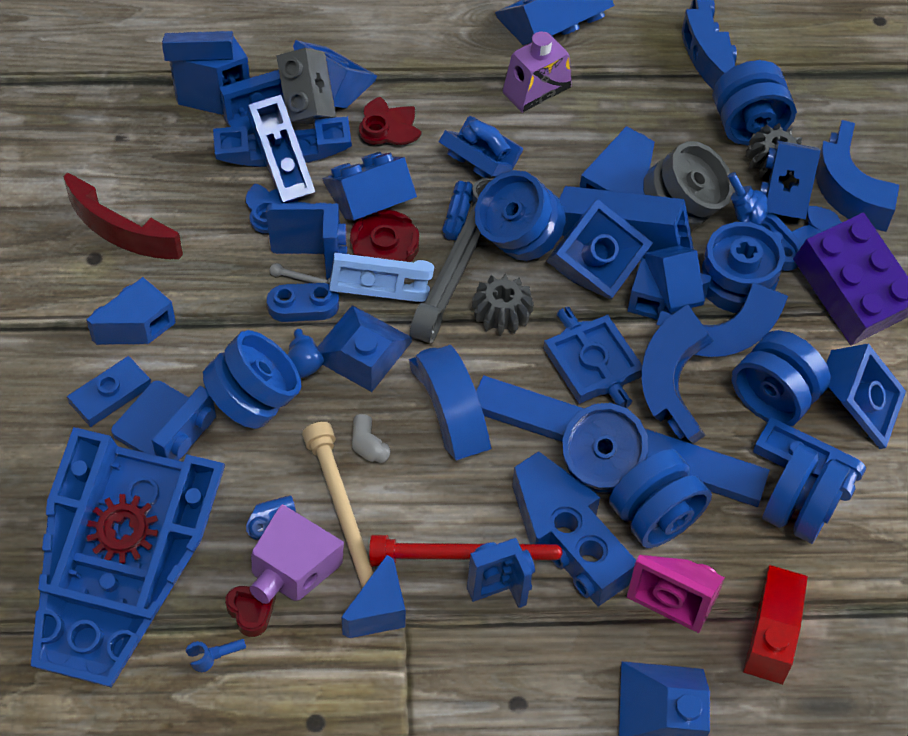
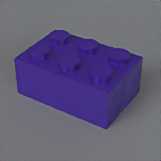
M864 212L806 239L794 256L793 260L850 346L908 318V276Z

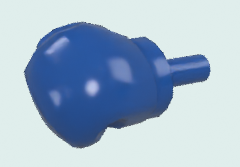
M735 172L730 173L727 177L735 190L731 196V201L734 204L737 220L739 222H751L761 225L768 213L766 195L761 191L753 190L751 186L743 187Z
M296 329L294 331L295 339L290 343L287 355L295 364L300 378H307L322 366L324 357L318 351L314 340L310 336L303 335L301 329Z

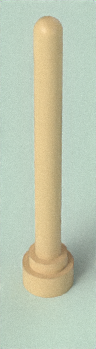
M316 422L307 426L303 430L302 436L306 448L318 456L360 584L363 588L374 572L332 453L333 443L336 440L332 426L328 422Z

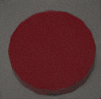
M380 210L372 213L371 216L361 217L356 221L351 229L350 248L353 255L412 262L419 251V231L407 215L394 210Z

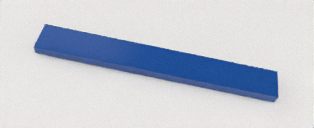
M484 375L476 390L484 416L563 442L562 438L568 423L580 410L584 409ZM645 429L648 435V457L663 450L674 449L690 466L689 476L695 475L700 478L711 492L755 507L759 506L770 472L769 469ZM605 443L598 445L599 452L602 454H608L613 449L612 444L606 447Z

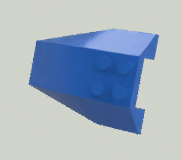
M73 427L47 499L46 515L48 518L46 534L43 536L42 551L44 552L42 574L39 576L38 590L40 591L39 610L36 611L31 667L110 688L113 686L202 540L225 468L224 463L186 454L184 462L119 447L109 435ZM119 494H125L126 503L131 504L135 495L139 496L138 508L141 509L147 503L152 506L146 517L155 515L158 517L157 522L148 526V529L158 530V536L145 537V541L152 545L151 550L138 546L137 550L140 554V559L135 560L130 551L127 552L125 564L119 563V553H116L111 561L104 559L108 552L107 549L95 554L92 549L100 544V542L87 540V535L96 533V529L87 526L88 521L98 522L100 518L93 512L95 507H98L103 512L107 510L108 506L104 500L109 497L114 505L119 504ZM125 519L122 524H114L113 529L117 532L116 539L121 540L124 534L131 536L133 529L129 526L130 520Z

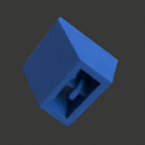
M234 36L233 59L170 61L175 98L178 105L224 115L219 87L250 78L248 57Z
M377 152L362 158V164L350 165V163L336 166L331 169L332 175L322 178L327 190L335 203H338L339 210L346 219L356 220L417 197L405 157H394L391 152L385 154Z

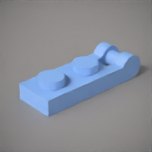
M334 253L329 291L424 302L430 293V287L427 284L428 280L433 277L434 265L424 260H418L413 263ZM404 279H414V282L404 284Z

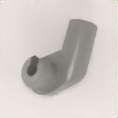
M365 414L356 415L353 420L352 448L354 452L370 462L376 461L380 464L386 462L390 456V447L388 444L382 443L381 439L371 434L372 418Z

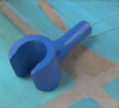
M240 639L221 646L208 648L203 642L196 641L188 645L186 653L190 657L204 653L202 659L194 661L190 665L198 672H206L213 666L215 659L246 649L244 639Z

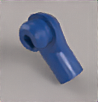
M471 120L468 122L469 125L462 130L464 138L472 144L476 143L479 138L484 140L497 159L504 158L512 150L495 127L482 121Z

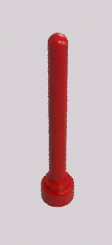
M371 535L369 548L371 567H378L386 555L392 557L395 563L396 559L470 560V553H473L483 544L397 543L396 539H389L388 535ZM519 544L522 551H529L533 560H558L563 554L562 548L556 544Z

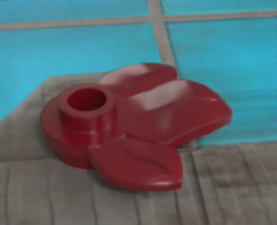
M377 97L364 107V118L359 125L361 139L369 144L389 142L395 145H406L416 141L421 136V131L412 126L415 119V107L389 108L383 98Z

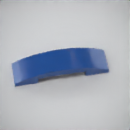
M348 116L314 119L315 129L294 130L305 163L332 156L352 146ZM247 126L213 129L216 159L239 165L267 167L255 135H248Z

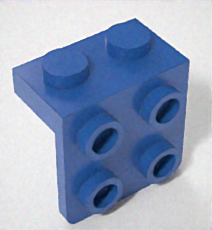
M281 203L267 206L266 216L271 251L275 254H324L326 279L328 280L331 277L334 253L348 254V246H341L346 245V224H340L338 203Z
M153 381L112 426V435L115 439L133 450L179 461L216 418L214 401L209 396L207 389L199 386L190 397H187L162 381Z

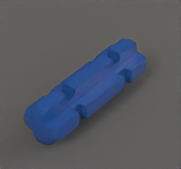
M460 180L455 184L454 195L451 197L446 215L448 219L445 220L442 229L443 236L447 240L452 239L456 241L466 222L473 191V184L469 181L463 182Z

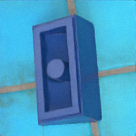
M233 31L165 33L162 40L164 60L233 59Z

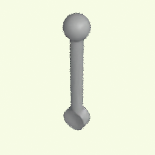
M278 263L270 266V274L274 277L283 275L310 283L330 284V278L326 280L284 269Z

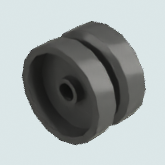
M686 141L667 154L666 158L651 167L644 178L645 195L685 199L690 231L728 205L734 193V188L727 177L730 174V170L721 156L709 146L695 141Z

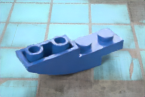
M692 0L690 9H686L682 36L688 55L696 70L713 90L719 78L735 66L737 50L735 45H731L729 32H719V24L713 20L715 14L714 0Z

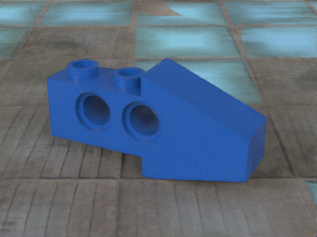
M539 451L515 466L512 488L529 543L559 545L562 548L563 554L560 559L552 560L553 563L560 569L564 568L573 578L578 592L585 598L590 597L597 607L629 586L636 559L596 516L600 497ZM566 527L573 532L563 533L557 528ZM591 555L598 561L589 562L584 560L582 556Z

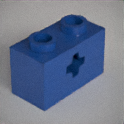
M778 140L776 148L769 147L765 168L771 169L768 182L762 181L760 191L767 197L768 213L806 220L821 152L819 148ZM787 170H790L797 180L796 182H790L788 188H786L783 182L779 180V177L786 176Z

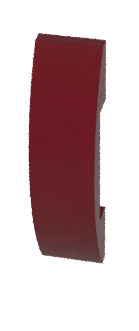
M70 173L63 176L73 209L80 219L97 235L122 249L139 255L160 259L181 258L183 252L178 232L153 218H150L141 227L99 204L94 186Z

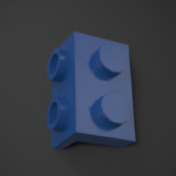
M279 70L219 87L224 119L228 126H247L248 135L253 133L247 116L249 104L282 95L284 101Z
M472 116L467 117L460 132L445 130L439 140V143L448 148L447 154L463 163L466 160L475 165L473 171L484 178L497 177L502 173L512 171L523 152L521 146L505 136L503 138L512 150L502 159H497L487 143L481 138L473 144L468 142L462 135V130L469 125V121L478 120Z
M513 538L499 544L495 542L483 544L473 553H470L467 590L472 602L510 589L518 608L526 606L529 591L532 590V574L535 573V565L529 551H522L517 538Z

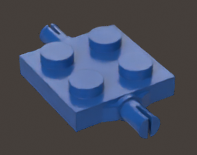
M565 307V311L563 308L560 309L557 317L566 329L561 334L544 340L543 349L577 402L580 404L599 395L609 394L616 405L625 408L629 407L632 404V400L623 389V386L642 377V364L609 315L593 321L579 322L570 307Z

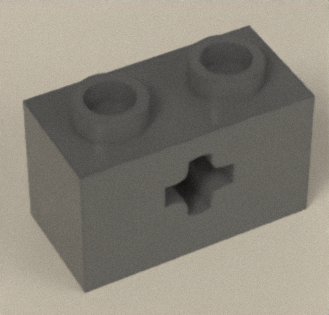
M302 48L276 55L285 107L291 123L308 125L315 123L314 119L336 118L325 52Z

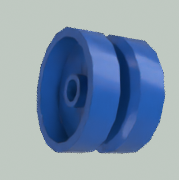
M756 60L734 66L724 73L714 85L712 94L726 135L734 143L749 145V140L753 134L759 132L766 124L773 128L780 123L782 130L786 131L794 122L797 110L793 98L788 90L781 68L773 62Z
M512 170L498 175L482 190L475 206V223L481 235L513 259L528 261L540 258L553 249L561 238L566 223L565 208L560 199L536 177L526 171Z
M751 222L729 223L712 233L706 247L700 271L702 274L711 276L706 298L720 309L738 313L746 300L752 282L776 291L785 263L784 246L778 237L766 227Z
M251 330L240 332L228 344L225 352L219 353L203 371V383L209 396L218 408L232 420L244 427L253 429L264 427L277 414L280 407L286 406L298 395L302 387L300 375L288 355L271 339Z
M776 330L768 332L752 349V352L748 353L732 370L731 381L738 397L756 416L766 422L773 417L789 426H793L827 390L831 376L827 363L811 344L791 332Z
M613 403L593 404L580 410L568 423L562 438L563 457L570 475L599 495L611 494L615 486L630 470L648 458V435L641 420L629 409ZM605 443L606 447L612 444L613 449L608 454H602L599 452L598 445Z
M800 443L787 463L768 501L762 519L781 528L787 525L797 509L800 513L793 527L794 535L813 544L824 523L828 524L842 497L843 492L841 489L851 468L832 459L826 462L819 476L815 478L813 474L819 462V453Z
M674 449L658 452L637 464L620 480L609 497L610 506L618 516L626 522L632 521L631 532L640 544L646 548L658 547L684 532L702 515L712 498L711 491L700 478L695 475L689 476L690 466Z

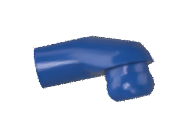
M289 495L257 504L246 524L248 535L253 539L259 540L282 504L296 512L292 496Z

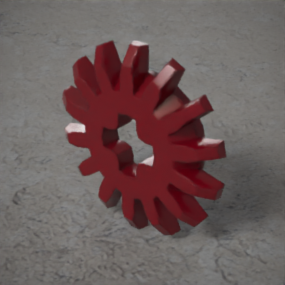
M119 494V504L116 505L113 504L110 497L105 499L104 501L108 509L103 512L98 507H95L93 512L100 518L98 522L88 521L87 524L88 527L96 529V533L87 535V540L100 542V544L92 549L93 552L98 554L107 549L108 552L104 559L111 561L116 553H119V563L125 564L127 552L130 551L135 560L140 559L137 547L142 546L151 550L152 545L145 541V537L158 536V530L148 529V526L158 521L157 515L146 517L152 506L147 503L141 509L138 508L140 497L136 495L131 504L126 503L125 494ZM125 519L130 520L129 526L133 529L131 536L124 534L121 540L116 539L117 532L113 529L114 524H122Z

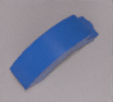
M842 120L838 133L831 132L829 142L823 141L816 170V180L819 189L827 202L847 219H851L864 212L876 230L887 232L895 212L899 184L874 179L861 172L855 166L850 156L855 123Z
M752 282L742 308L733 318L716 325L702 324L714 341L694 355L705 357L727 356L753 346L773 328L783 311L788 295ZM662 310L656 325L661 326L674 313Z
M687 304L666 319L650 340L643 359L642 387L646 402L653 416L661 422L672 415V418L667 422L678 438L681 440L686 436L694 444L706 435L681 398L679 378L686 362L714 340Z
M448 345L441 348L425 349L419 352L416 357L409 359L411 373L425 386L432 400L439 421L444 448L455 460H459L491 450L489 434L479 398L470 375L454 347Z

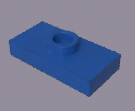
M127 356L69 394L67 399L83 420L92 427L143 393L151 384V379Z

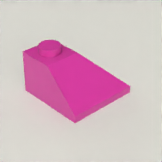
M639 555L634 566L626 598L700 633L719 595L725 577L717 574L708 565L696 564L687 559Z

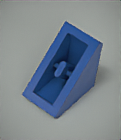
M678 245L645 253L644 258L669 313L676 312L687 304L690 308L704 305L705 299L697 250Z
M386 555L342 615V634L344 636L354 638L405 628L406 609L395 562L392 557Z

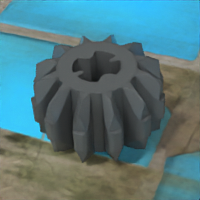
M780 123L773 128L766 124L759 132L753 134L749 140L750 144L746 150V157L751 159L749 169L758 168L760 170L759 178L765 176V174L770 176L771 169L765 168L769 147L776 148L777 140L801 145L802 137H793L792 128L783 131ZM787 170L786 176H780V178L786 181L792 176V171Z
M506 273L499 280L490 275L487 283L479 282L477 292L472 298L476 322L484 323L486 332L496 328L500 336L504 329H508L515 334L518 326L527 325L529 316L533 312L534 302L531 298L530 287L522 286L520 277L513 281L508 280Z

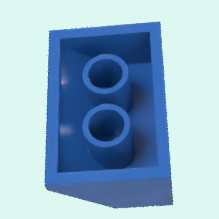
M520 0L496 11L495 14L522 45L532 43V36L536 32H547L551 36L559 32L562 35L574 32L580 28L578 23L587 20V23H591L605 17L604 11L613 7L614 3L613 0Z

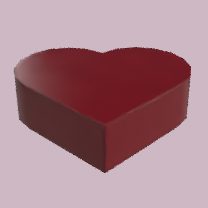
M237 586L228 592L225 600L228 614L236 619L238 629L243 635L256 637L265 632L275 604L276 595L269 603L265 604L252 595L248 586Z

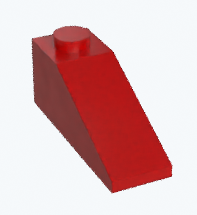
M769 565L743 673L783 685L794 661L802 623L808 576Z

